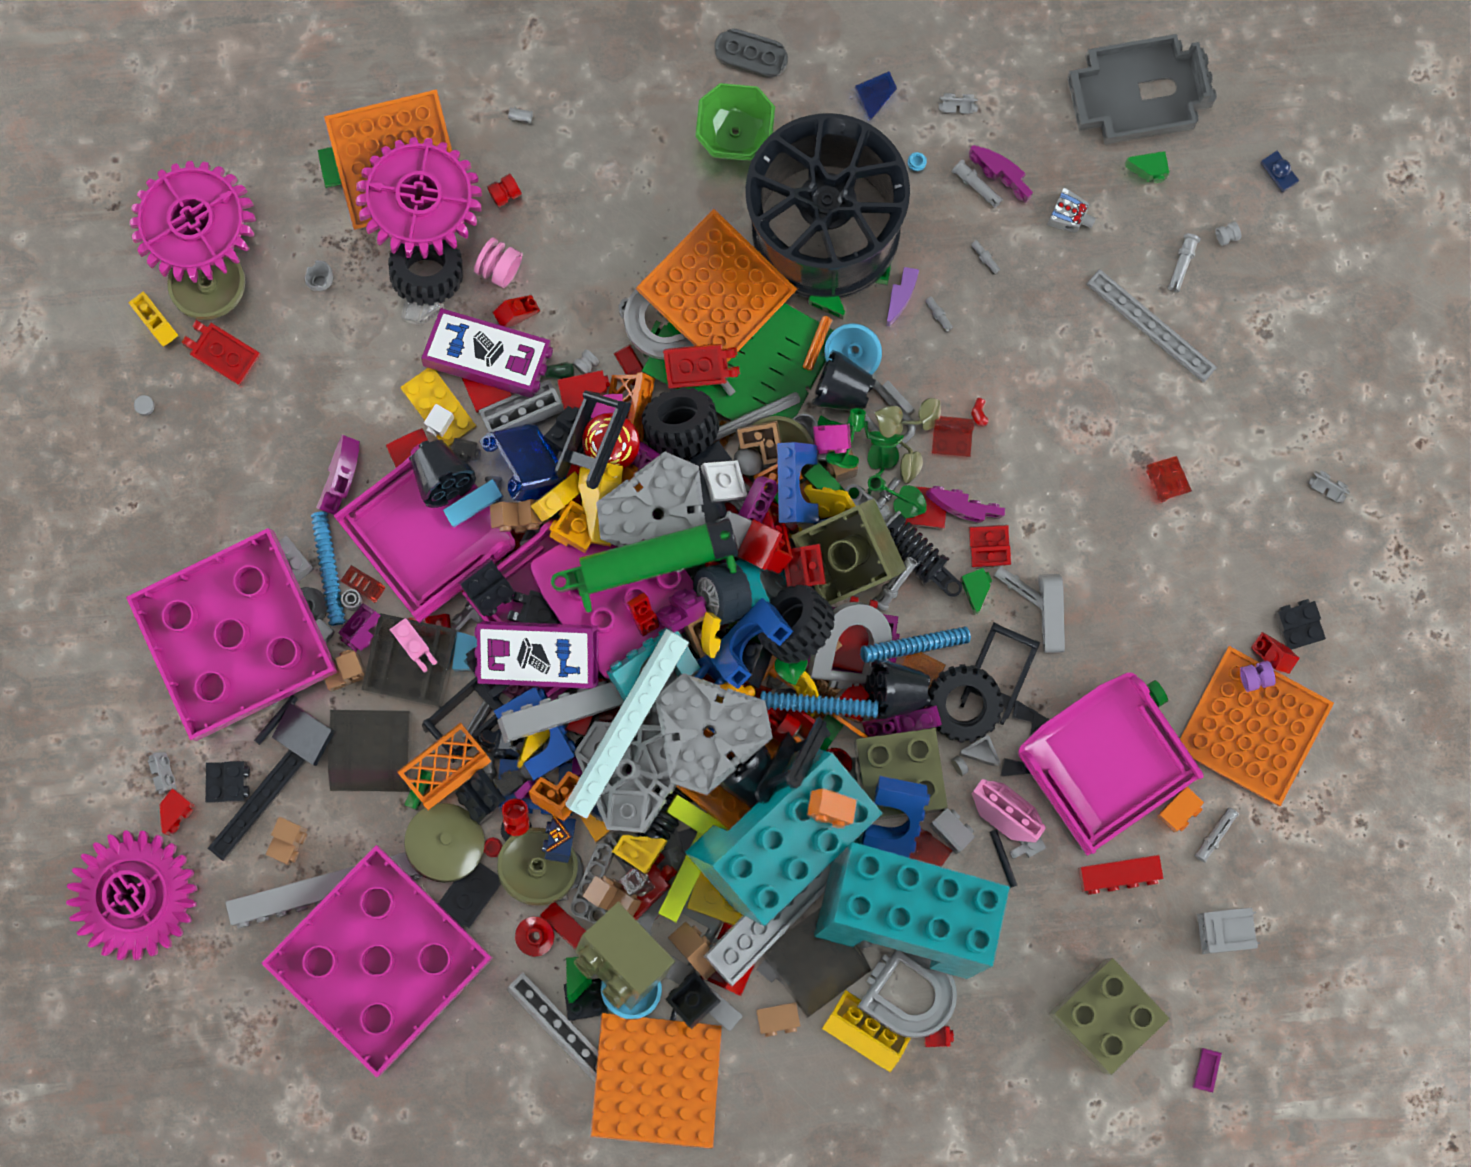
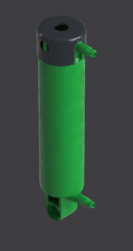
M729 517L706 522L703 525L580 557V567L554 574L551 578V585L560 593L578 589L586 612L589 613L592 612L589 594L722 559H726L730 573H736L734 556H737L739 551ZM558 578H565L566 584L563 587L555 585Z

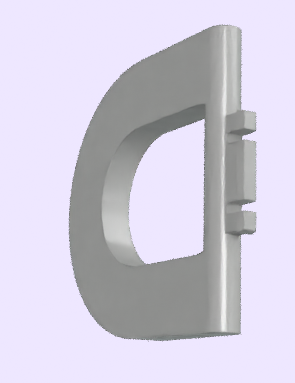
M636 289L633 291L626 303L623 321L629 340L640 352L652 358L664 359V349L694 346L683 334L672 337H659L653 334L645 323V311L651 303Z
M849 602L833 609L835 621H833L834 628L831 630V636L825 641L826 644L823 648L820 647L817 650L818 653L811 655L807 671L812 679L830 680V688L847 689L852 687V684L854 686H859V683L865 684L866 676L871 674L873 668L871 667L872 662L864 663L862 674L831 670L838 639L845 629L853 625H863L869 635L868 645L871 644L872 646L875 643L879 644L892 640L890 625L879 610L865 603Z
M669 890L637 920L650 935L652 924L657 916H659L658 912ZM690 894L681 913L707 927L708 930L704 936L710 943L716 944L719 940L715 936L723 921L687 909ZM671 956L675 963L665 977L680 985L685 977L692 974L696 969L690 962L687 965Z
M895 950L890 958L884 954L881 959L886 964L881 961L878 962L870 974L876 979L868 977L866 982L871 984V987L857 1007L900 1036L922 1038L939 1031L949 1021L956 1006L957 990L952 975L929 969L931 959L900 950ZM900 961L927 979L934 989V1003L931 1009L924 1014L909 1015L878 994Z

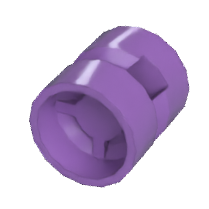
M1269 661L1257 663L1256 667L1248 665L1240 668L1242 684L1247 692L1258 690L1260 686L1263 688L1273 686L1276 683L1275 674Z

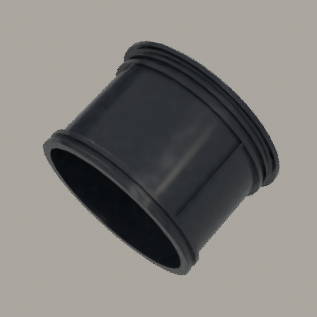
M819 113L808 115L788 122L777 129L757 150L746 177V204L752 221L754 248L797 288L794 292L797 295L810 298V295L817 297L839 296L841 299L855 295L870 287L886 272L895 257L900 240L901 226L909 206L910 181L908 171L895 145L887 136L871 124L843 114ZM824 167H838L844 170L839 174L827 173ZM809 169L808 180L801 188H791L782 184L785 179L795 173ZM856 179H867L881 193L886 203L858 202L854 190ZM773 191L787 197L765 213L763 212L764 205ZM795 204L803 219L810 224V227L789 247L772 231L769 223ZM862 213L890 214L886 226L877 238ZM854 217L868 244L865 248L853 252V254L838 257L835 254L828 230L839 228ZM816 232H821L828 258L808 256L800 253L799 250Z

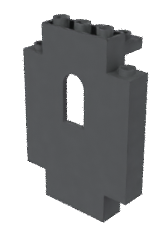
M1177 34L1088 49L1085 56L1088 68L1072 70L1067 77L1078 130L1101 127L1105 145L1194 129L1198 122V113L1195 110L1212 108L1217 99L1216 91L1211 85L1213 81L1212 73L1207 67L1209 64L1208 55L1204 53V49L1200 47L1199 42L1192 43L1189 50L1182 51V42L1178 40ZM1170 79L1176 84V92L1172 95L1146 100L1141 99L1139 83Z

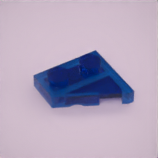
M890 71L854 87L869 121L872 120L897 89Z

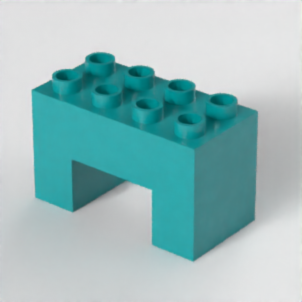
M819 749L799 788L792 789L787 781L777 785L768 802L764 804L758 802L729 831L713 825L685 853L735 911L765 926L883 813L833 753ZM800 751L793 753L785 771L791 769ZM826 789L857 800L853 824L845 825L844 828H836L832 826V823L818 822L814 817L808 816L811 791Z
M852 842L831 863L814 937L854 947L864 940L931 959L929 969L969 979L993 967L1010 886Z

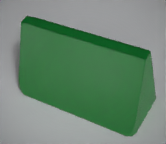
M421 769L420 779L431 780L432 773ZM419 783L418 791L424 795L430 784ZM411 789L405 801V806L418 810L422 802Z

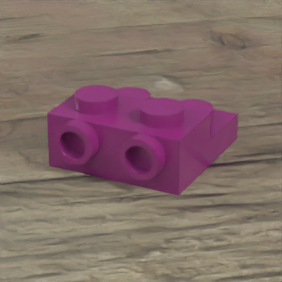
M687 589L679 590L669 597L671 605L661 608L655 614L659 623L675 633L705 616L707 612L705 606H707V603L703 596L697 597L693 589L690 591Z
M362 603L338 632L343 637L341 641L355 652L358 649L362 651L363 648L368 647L374 635L369 632V629L378 623V618L381 615Z

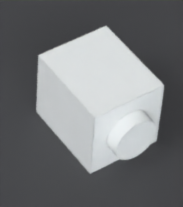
M435 404L424 422L427 428L426 431L435 437L437 434L443 437L454 419L453 413Z

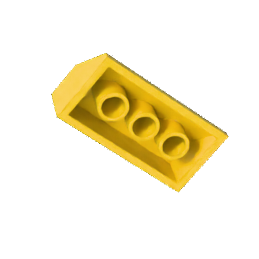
M845 990L822 1029L891 1073L901 1059L911 1038L892 1032L860 1010L857 1006L861 999Z

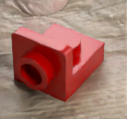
M943 1026L934 1034L924 1037L925 1047H951V1042H954V1031L950 1030V1026Z

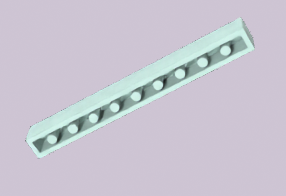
M666 629L566 801L565 805L570 810L587 819L688 645V641Z

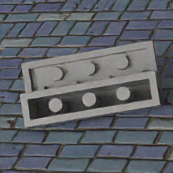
M550 380L541 383L539 392H535L532 398L515 394L479 410L493 442L564 411Z

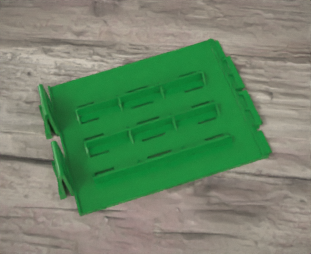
M784 303L751 337L753 340L749 339L737 352L738 355L728 361L729 365L739 366L740 368L738 377H727V381L736 391L733 395L729 396L724 388L718 384L686 388H694L698 392L706 393L712 399L716 413L731 421L765 406L759 401L768 405L797 392L800 397L798 404L771 415L785 416L792 419L797 416L809 394L805 388L811 390L826 362L825 356H823L828 337L834 330L829 328L814 368L811 371L803 368L820 322ZM657 320L651 330L653 334L659 337H672L682 334L670 322H668L667 326L663 325L660 329L661 322ZM643 353V357L648 360L641 372L668 386L665 360L652 358Z

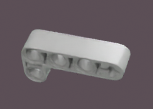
M1060 574L1039 575L1038 584L1042 601L1044 653L1064 652L1063 579Z
M600 843L596 846L570 907L571 912L575 916L593 924L597 922L594 918L596 910H601L603 914L608 911L597 907L583 897L585 893L584 886L587 883L591 884L595 877L592 874V867L594 865L601 867L602 871L598 877L603 878L606 875L614 856L612 852L614 848L608 843ZM607 847L609 855H604L602 861H606L605 865L602 862L595 861L596 858L601 859L602 857L600 849ZM578 902L585 904L586 908L583 913H579L576 910Z

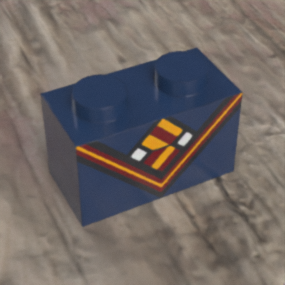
M553 815L551 822L547 821L545 833L549 835L548 840L544 839L542 851L545 852L544 859L564 863L569 862L576 819L567 817L565 821H562Z

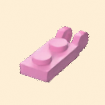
M406 618L390 629L414 662L416 661L423 672L427 671V667L419 658L424 654L427 655L432 664L438 663L430 653L428 646Z

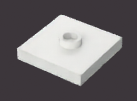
M738 460L703 463L701 465L711 501L746 499L747 491Z

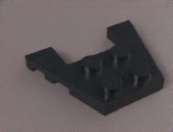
M1015 701L1012 719L1032 723L1029 737L1042 724L1050 720L1034 709L1027 707L1022 702ZM1007 758L1003 759L1000 776L1031 774L1023 762Z

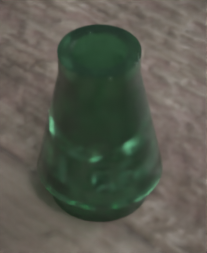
M567 361L547 366L545 376L557 379L573 377L574 365Z

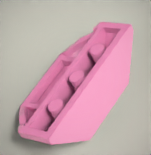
M982 779L972 792L979 816L1009 839L1037 842L1046 829L1036 808L1004 783Z

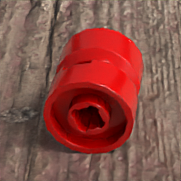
M510 173L502 177L500 183L495 181L487 186L498 208L507 204L509 198L514 200L522 195L520 188Z
M510 799L502 806L504 829L511 836H521L530 827L528 807L521 799Z

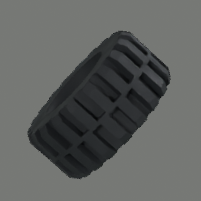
M444 240L442 241L443 254L440 256L432 244L428 247L426 259H423L419 246H415L412 256L407 258L405 244L401 243L395 253L390 251V257L388 258L390 282L394 291L398 292L402 299L406 297L407 302L412 304L416 302L420 306H423V304L432 306L436 302L439 304L445 302V298L450 299L454 296V292H457L460 288V283H462L463 279L460 250L452 248ZM421 260H432L443 267L438 273L431 276H419L409 270L414 263Z
M682 387L678 390L674 388L670 389L669 392L664 391L660 393V396H655L651 403L646 405L642 413V425L649 447L660 455L667 452L681 459L690 455L691 457L695 456L696 453L705 451L707 446L710 447L718 435L719 422L712 399L706 393L698 392L694 388L687 389Z
M808 585L789 586L785 591L781 590L778 592L776 597L773 596L770 599V604L781 614L793 630V633L780 646L768 638L764 632L757 634L760 643L778 660L784 663L805 661L809 659V656L818 653L817 650L820 647L823 648L826 644L825 641L830 638L831 630L834 628L833 621H835L833 608L812 587Z
M959 664L958 667H948L949 670L940 672L938 678L932 681L931 688L928 689V695L930 696L928 707L937 705L942 725L936 728L940 734H944L952 741L956 739L962 743L967 740L975 742L977 738H984L989 731L992 733L996 723H999L1001 720L1003 697L1000 688L992 676L985 670L977 668V666ZM959 686H972L983 697L982 711L978 716L968 721L954 719L946 708V700L949 693Z

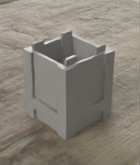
M1252 908L1197 914L1202 954L1258 948L1257 944H1260V942L1256 940L1253 914L1256 911L1253 912Z

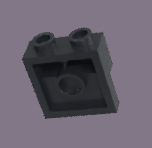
M567 406L556 418V423L544 435V440L561 452L564 449L579 408ZM583 438L577 450V453L580 454L584 451Z
M491 559L458 582L483 616L495 614L498 610L496 607L502 603L507 604L513 600L512 595L516 593Z
M1309 599L1298 602V606L1291 608V605L1280 607V612L1275 614L1285 646L1291 650L1326 639L1320 623L1321 616L1315 601L1310 602Z
M247 762L206 763L205 802H246L247 797L250 796V787L247 785V778L250 777V766H247Z
M482 768L476 771L455 792L458 802L466 807L470 813V818L478 824L490 818L506 800Z
M695 971L686 976L683 983L671 990L669 996L665 999L691 1029L721 1002Z

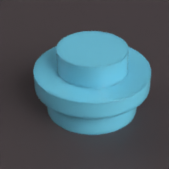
M915 152L909 156L908 166L911 170L921 171L925 168L927 160L922 153Z

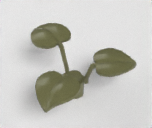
M928 398L923 401L918 411L920 419L918 421H902L903 412L898 406L884 407L874 412L877 418L881 434L889 438L894 434H901L903 430L902 424L919 425L922 423L923 430L932 429L939 421L941 404L939 399ZM901 441L899 444L907 449L908 453L902 456L900 472L903 482L908 484L921 471L923 459L920 452H913L908 445Z

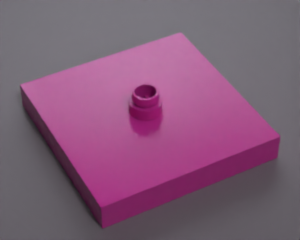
M270 528L126 597L190 740L198 741L339 672L278 538Z
M376 845L261 964L377 1078L387 1070L480 973L493 957L380 846Z

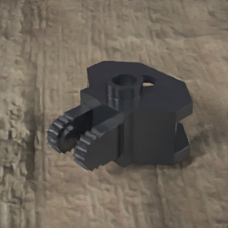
M500 729L495 732L484 730L476 735L475 740L479 745L488 747L487 752L491 753L496 759L514 760L521 754L519 749L514 746L523 742L524 737L505 743Z

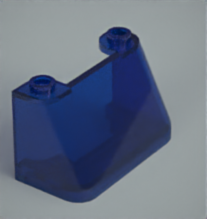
M525 424L489 432L479 441L487 452H494L497 448L500 450L513 473L507 488L511 498L515 501L539 500L566 479V477L561 479L555 475L558 460L536 425Z

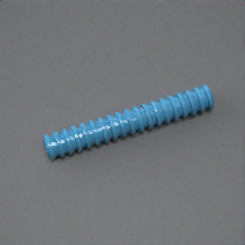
M320 511L313 513L310 517L313 519L311 522L314 525L312 529L315 531L313 535L316 536L314 541L317 542L315 547L318 548L316 553L319 554L317 559L320 560L318 565L321 566L319 571L322 572L320 577L323 578L321 580V583L324 584L322 589L325 590L323 595H326L324 601H327L325 606L328 607L326 610L329 613L327 618L330 619L328 624L337 626L344 624L346 619L343 618L345 613L342 612L344 607L341 606L342 602L340 599L342 595L339 594L341 589L338 588L340 584L337 582L339 581V578L336 576L338 575L336 571L337 566L334 565L336 560L333 559L335 554L332 553L334 548L331 547L333 542L330 541L332 536L329 535L331 530L328 529L330 528V524H328L329 519L327 518L328 513Z
M963 626L962 628L958 627L956 629L913 636L912 638L907 637L901 640L875 643L873 646L871 644L862 646L860 655L864 663L874 662V660H885L886 658L891 659L892 657L896 658L898 656L902 657L903 655L907 656L909 654L952 647L953 645L968 644L971 634L969 629Z
M762 691L760 699L765 701L768 710L770 708H773V710L779 708L780 711L792 709V712L804 710L805 713L808 711L814 713L816 711L817 714H820V712L826 714L828 712L830 715L833 713L839 715L840 713L842 716H845V714H848V716L854 715L855 717L861 715V717L867 716V718H870V716L876 718L878 716L879 703L877 700L865 702V699L853 701L852 698L849 700L843 698L841 700L840 697H837V699L831 697L829 699L827 696L824 698L818 696L817 698L815 695H812V697L806 695L805 697L803 694L797 696L796 694L790 695V693H787V695H784V693L778 694V692L772 694V692L766 693L765 691Z

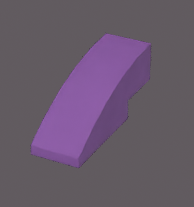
M904 267L901 285L893 284L886 326L890 327L907 306L916 285L919 269Z

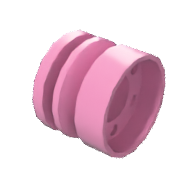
M493 237L481 250L474 267V272L477 275L482 274L485 279L492 275V283L501 288H506L514 278L521 264L523 254L512 247H509L504 252L505 243H499L498 239Z

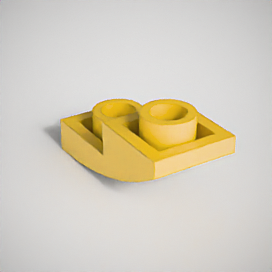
M706 612L701 630V645L704 653L711 658H715L716 653L720 649L721 640L715 635L720 628L721 619L713 613Z

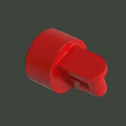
M773 708L767 709L772 738L781 743L787 732H790L794 738L802 726L801 722L789 712L785 713L783 710L780 711L779 708L773 710ZM769 715L776 719L778 722L776 723L774 720H772L769 717Z

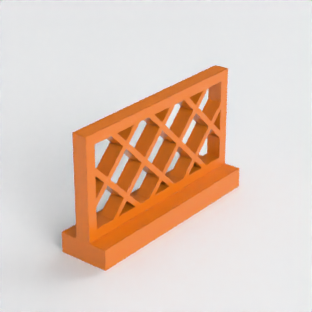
M637 373V375H612L608 394H622L626 389L628 390L629 394L623 401L629 402L632 399V404L626 418L633 423L639 434L640 441L643 442L645 432L642 425V413L646 405L651 402L655 378L645 373ZM621 380L623 385L617 390V381ZM636 380L635 387L632 390L630 385Z
M459 723L397 772L421 800L425 808L429 810L470 779L476 771L488 765L491 759L464 725ZM459 730H462L465 734L464 742L453 741L454 734ZM441 744H450L449 754H438V747ZM453 745L464 746L462 756L451 755ZM467 746L476 747L479 751L473 757L465 756ZM426 756L434 757L433 767L421 766L422 759ZM437 757L448 758L447 768L436 767ZM451 758L462 759L461 766L458 769L450 768ZM410 768L418 769L417 779L408 778L404 773ZM421 769L432 770L431 780L420 779ZM435 771H445V779L434 781ZM419 783L430 784V790L422 795L418 791Z

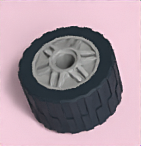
M726 562L701 568L694 577L693 590L697 597L701 595L707 603V606H705L706 611L713 613L721 619L720 626L740 621L751 609L752 592L750 583L743 569L738 564H736L737 572L733 574L730 573Z

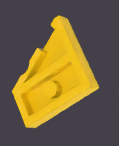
M806 485L804 488L810 502L818 504L820 519L836 516L856 507L847 491L833 490L823 487L822 490L813 489L812 485Z
M622 835L612 852L647 874L668 841L661 838Z

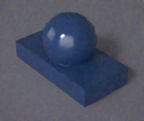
M1275 151L1260 162L1282 193L1299 182V179L1291 170L1290 162L1283 159L1278 151Z

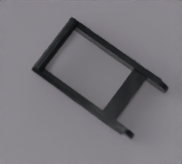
M584 391L583 402L555 468V475L561 479L565 478L572 464L589 469L590 472L586 485L588 488L596 489L604 474L632 403L600 395L598 392ZM598 402L614 407L615 410L595 458L577 453V450L583 438L584 430Z
M993 622L975 664L977 668H981L996 632L1032 647L1011 697L1001 693L1003 697L1002 704L1006 709L999 724L1004 725L1006 719L1010 716L1041 642ZM966 685L959 707H964L970 693L982 697L981 693L976 688Z
M475 677L430 718L425 719L422 722V727L425 733L429 731L436 740H439L443 735L435 725L474 690L493 711L504 704L497 696L492 699ZM496 714L472 734L474 739H476V735L484 730L490 731L498 724ZM441 744L449 754L450 744ZM459 745L456 749L452 746L451 755L462 756L464 746ZM467 746L466 752H467L472 746ZM451 758L452 764L458 759Z
M821 717L816 719L807 738L798 743L795 742L790 732L785 734L755 791L756 799L760 803L768 802L776 786L787 781L792 789H797L801 786L824 739L830 736V731L826 727L827 724L825 721L823 722ZM800 751L791 769L785 771L793 753Z

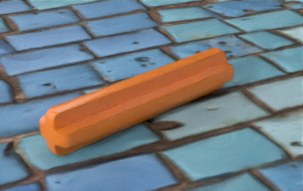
M823 316L821 318L803 364V368L811 371L814 368L832 322L830 317Z

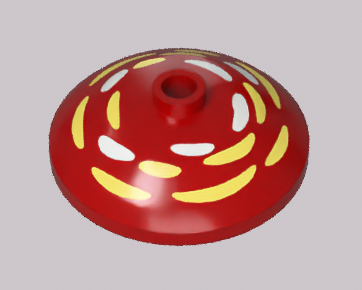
M613 413L600 414L587 424L583 433V448L586 456L596 457ZM627 418L608 461L609 464L623 466V469L633 463L640 448L639 434L633 423Z

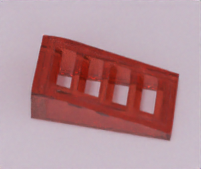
M352 565L340 580L374 603L377 602L385 590V586ZM355 573H357L352 583H350L349 581L351 580V578L354 576ZM363 577V580L360 582V584H359L358 587H357L356 585L358 584V582L360 581V579ZM370 582L365 591H363L367 583Z

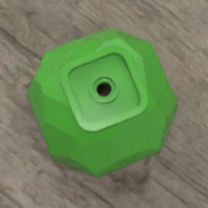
M720 83L699 99L695 137L713 158L752 161L759 147L773 133L775 106L757 86ZM733 130H738L739 133H738V134H733L732 131H733Z

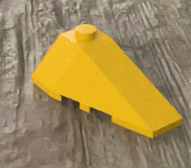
M608 463L596 489L587 487L586 480L590 470L581 467L579 469L578 491L581 494L582 507L585 511L591 543L611 546V543L600 538L596 502L621 484L623 466Z

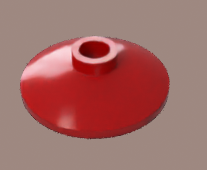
M532 916L520 922L515 932V941L518 948L528 956H542L552 948L554 943V930L551 924L541 917ZM534 932L539 933V939L534 938Z

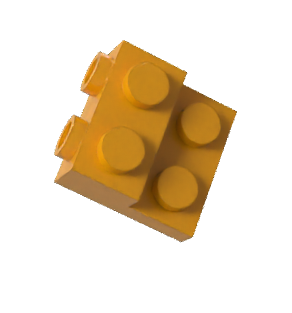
M571 500L568 506L565 505L561 509L559 520H554L549 528L551 531L550 537L566 547L570 544L586 553L591 545V538L589 537L585 511L581 505Z

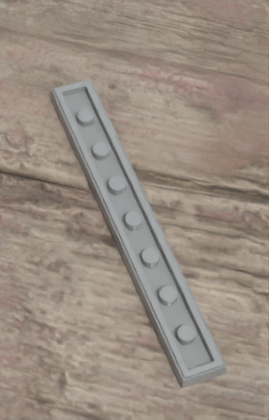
M1099 269L1087 282V286L1203 383L1216 370L1217 367L1102 270Z

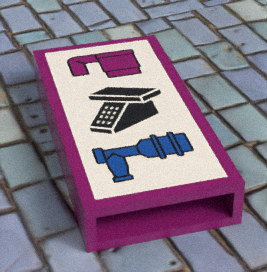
M440 308L421 360L424 367L532 398L535 392H539L541 386L539 380L541 375L544 376L546 373L547 365L545 364L547 359H551L553 348H551V341L548 339Z
M482 621L475 627L474 635L477 638L475 676L478 683L590 689L598 686L597 625Z

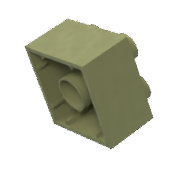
M874 498L791 536L796 548L820 544L826 584L814 585V587L830 605L892 579L906 571V567Z
M936 728L856 739L854 748L860 787L874 804L879 776L927 785V794H930L928 806H924L925 814L941 812L948 808ZM875 804L883 813L875 821L907 816L897 808Z
M619 902L582 935L575 950L579 957L574 961L576 967L588 979L597 975L607 985L602 990V993L614 1007L619 1009L625 1004L630 1010L665 978L675 963V960Z
M1114 958L1105 959L1048 1013L1104 1074L1112 1075L1170 1019Z

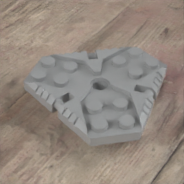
M667 452L662 453L635 473V477L631 480L627 479L596 502L600 538L618 547L705 524V515L701 507L703 505L699 466ZM640 483L643 489L637 492L634 487ZM693 506L694 513L687 514V507ZM656 509H661L664 512V516L660 520H656L652 516L653 511Z
M683 673L666 687L655 700L662 737L665 738L664 749L671 784L708 795L737 770L736 766L738 764H744L772 739L765 701L729 688L724 690L720 688V685ZM717 696L724 698L722 704L715 702ZM709 727L715 730L714 736L710 738L705 737L703 734L704 730ZM679 734L680 740L673 741L672 735ZM732 751L735 757L730 761L726 756Z
M595 721L574 753L582 772L586 769L612 723ZM641 725L635 734L638 735L637 741H634L633 738L606 784L607 787L604 788L599 796L596 805L607 830L645 833L667 801L665 799L669 793L672 794L677 786L671 784L664 749L665 738L662 737L660 726ZM679 734L672 735L673 741L680 740ZM631 765L632 772L630 775H627V767ZM658 786L662 788L659 794L655 792Z

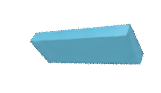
M492 479L443 511L452 527H456L504 496Z

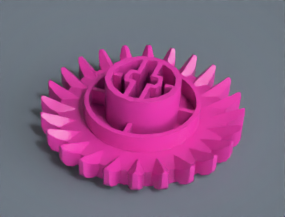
M411 137L407 145L398 140L395 141V149L393 150L387 146L381 148L383 155L381 158L378 156L370 158V164L373 168L366 167L361 171L362 177L368 180L359 181L356 186L357 191L366 192L356 198V205H367L359 213L360 221L372 218L366 226L367 233L371 234L380 229L377 236L378 245H382L390 237L391 253H395L401 243L405 244L407 258L412 256L414 247L419 246L423 259H426L428 247L432 244L440 256L443 254L442 241L444 240L452 248H457V240L454 233L457 232L467 239L469 237L468 229L464 222L473 226L477 224V219L470 210L481 212L480 202L471 198L482 196L481 188L471 185L479 181L478 175L473 172H466L471 169V163L468 160L459 162L460 152L457 149L449 153L447 152L446 143L441 142L438 146H434L431 138H426L422 144L418 143L416 137Z
M187 161L185 168H180L175 163L172 164L171 172L166 173L163 169L159 170V179L156 181L148 179L146 181L149 187L147 191L141 190L137 193L141 203L132 205L131 210L138 217H133L130 220V226L133 229L139 228V230L132 234V240L134 243L142 242L137 249L141 257L151 252L147 258V264L150 268H154L161 261L159 271L162 276L166 277L172 267L174 277L178 282H181L184 270H187L193 283H197L198 270L202 269L205 276L212 280L213 272L211 266L216 265L225 274L227 273V268L223 259L227 257L232 262L238 264L240 261L233 249L236 247L244 251L249 250L247 244L240 237L241 235L254 237V232L244 222H255L256 218L251 212L243 211V209L253 207L254 205L249 198H239L247 193L246 188L243 185L232 187L238 179L233 174L226 175L223 178L225 170L221 166H217L210 171L211 166L208 162H202L199 168H196L193 161Z
M125 830L123 832V843H121L115 835L109 834L107 835L110 846L108 849L101 843L94 842L93 847L98 856L95 858L88 854L81 855L82 860L88 865L87 869H72V872L82 878L81 883L67 884V888L78 892L79 897L67 900L66 905L80 907V911L70 916L69 920L85 922V925L77 931L78 936L94 934L87 945L88 947L94 948L102 942L105 943L101 953L103 956H109L114 952L115 948H118L117 960L126 959L130 950H132L134 960L142 959L144 949H147L149 955L154 957L158 954L159 943L164 948L169 949L172 946L170 938L172 934L177 937L183 936V929L179 926L181 922L191 923L192 917L186 911L187 908L196 907L197 902L189 899V894L196 892L198 888L197 885L188 884L187 880L194 875V870H183L182 866L186 863L187 857L185 855L174 857L177 849L174 843H170L163 849V837L160 835H156L152 843H149V835L146 831H140L138 841H135L132 832ZM131 876H136L141 882L135 884ZM128 890L134 891V893L131 894L134 900H127V898L130 896ZM126 906L131 914L124 913L120 908Z

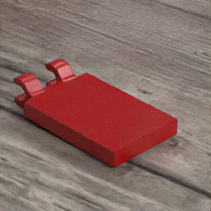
M196 320L192 327L201 333L200 337L195 342L185 336L181 343L192 350L190 356L240 386L261 355L260 352L213 323H210L207 327Z
M711 344L663 350L668 388L725 384L727 377H738V374H740L739 366L728 368L727 358H735L738 355L737 347L722 349V344Z
M851 596L849 602H858L859 597ZM870 599L869 605L877 609L878 601ZM853 625L845 629L840 635L838 641L842 646L835 651L832 666L862 672L864 662L861 659L860 650L862 646L869 644V635L863 625Z
M661 852L647 874L632 868L619 881L623 884V889L634 891L638 894L636 898L642 901L633 916L636 921L671 887L668 881L677 873L674 867L666 865L662 871L658 869L657 865L665 859Z

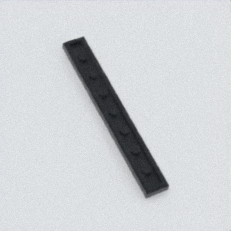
M289 749L207 849L224 861L305 764L306 760Z

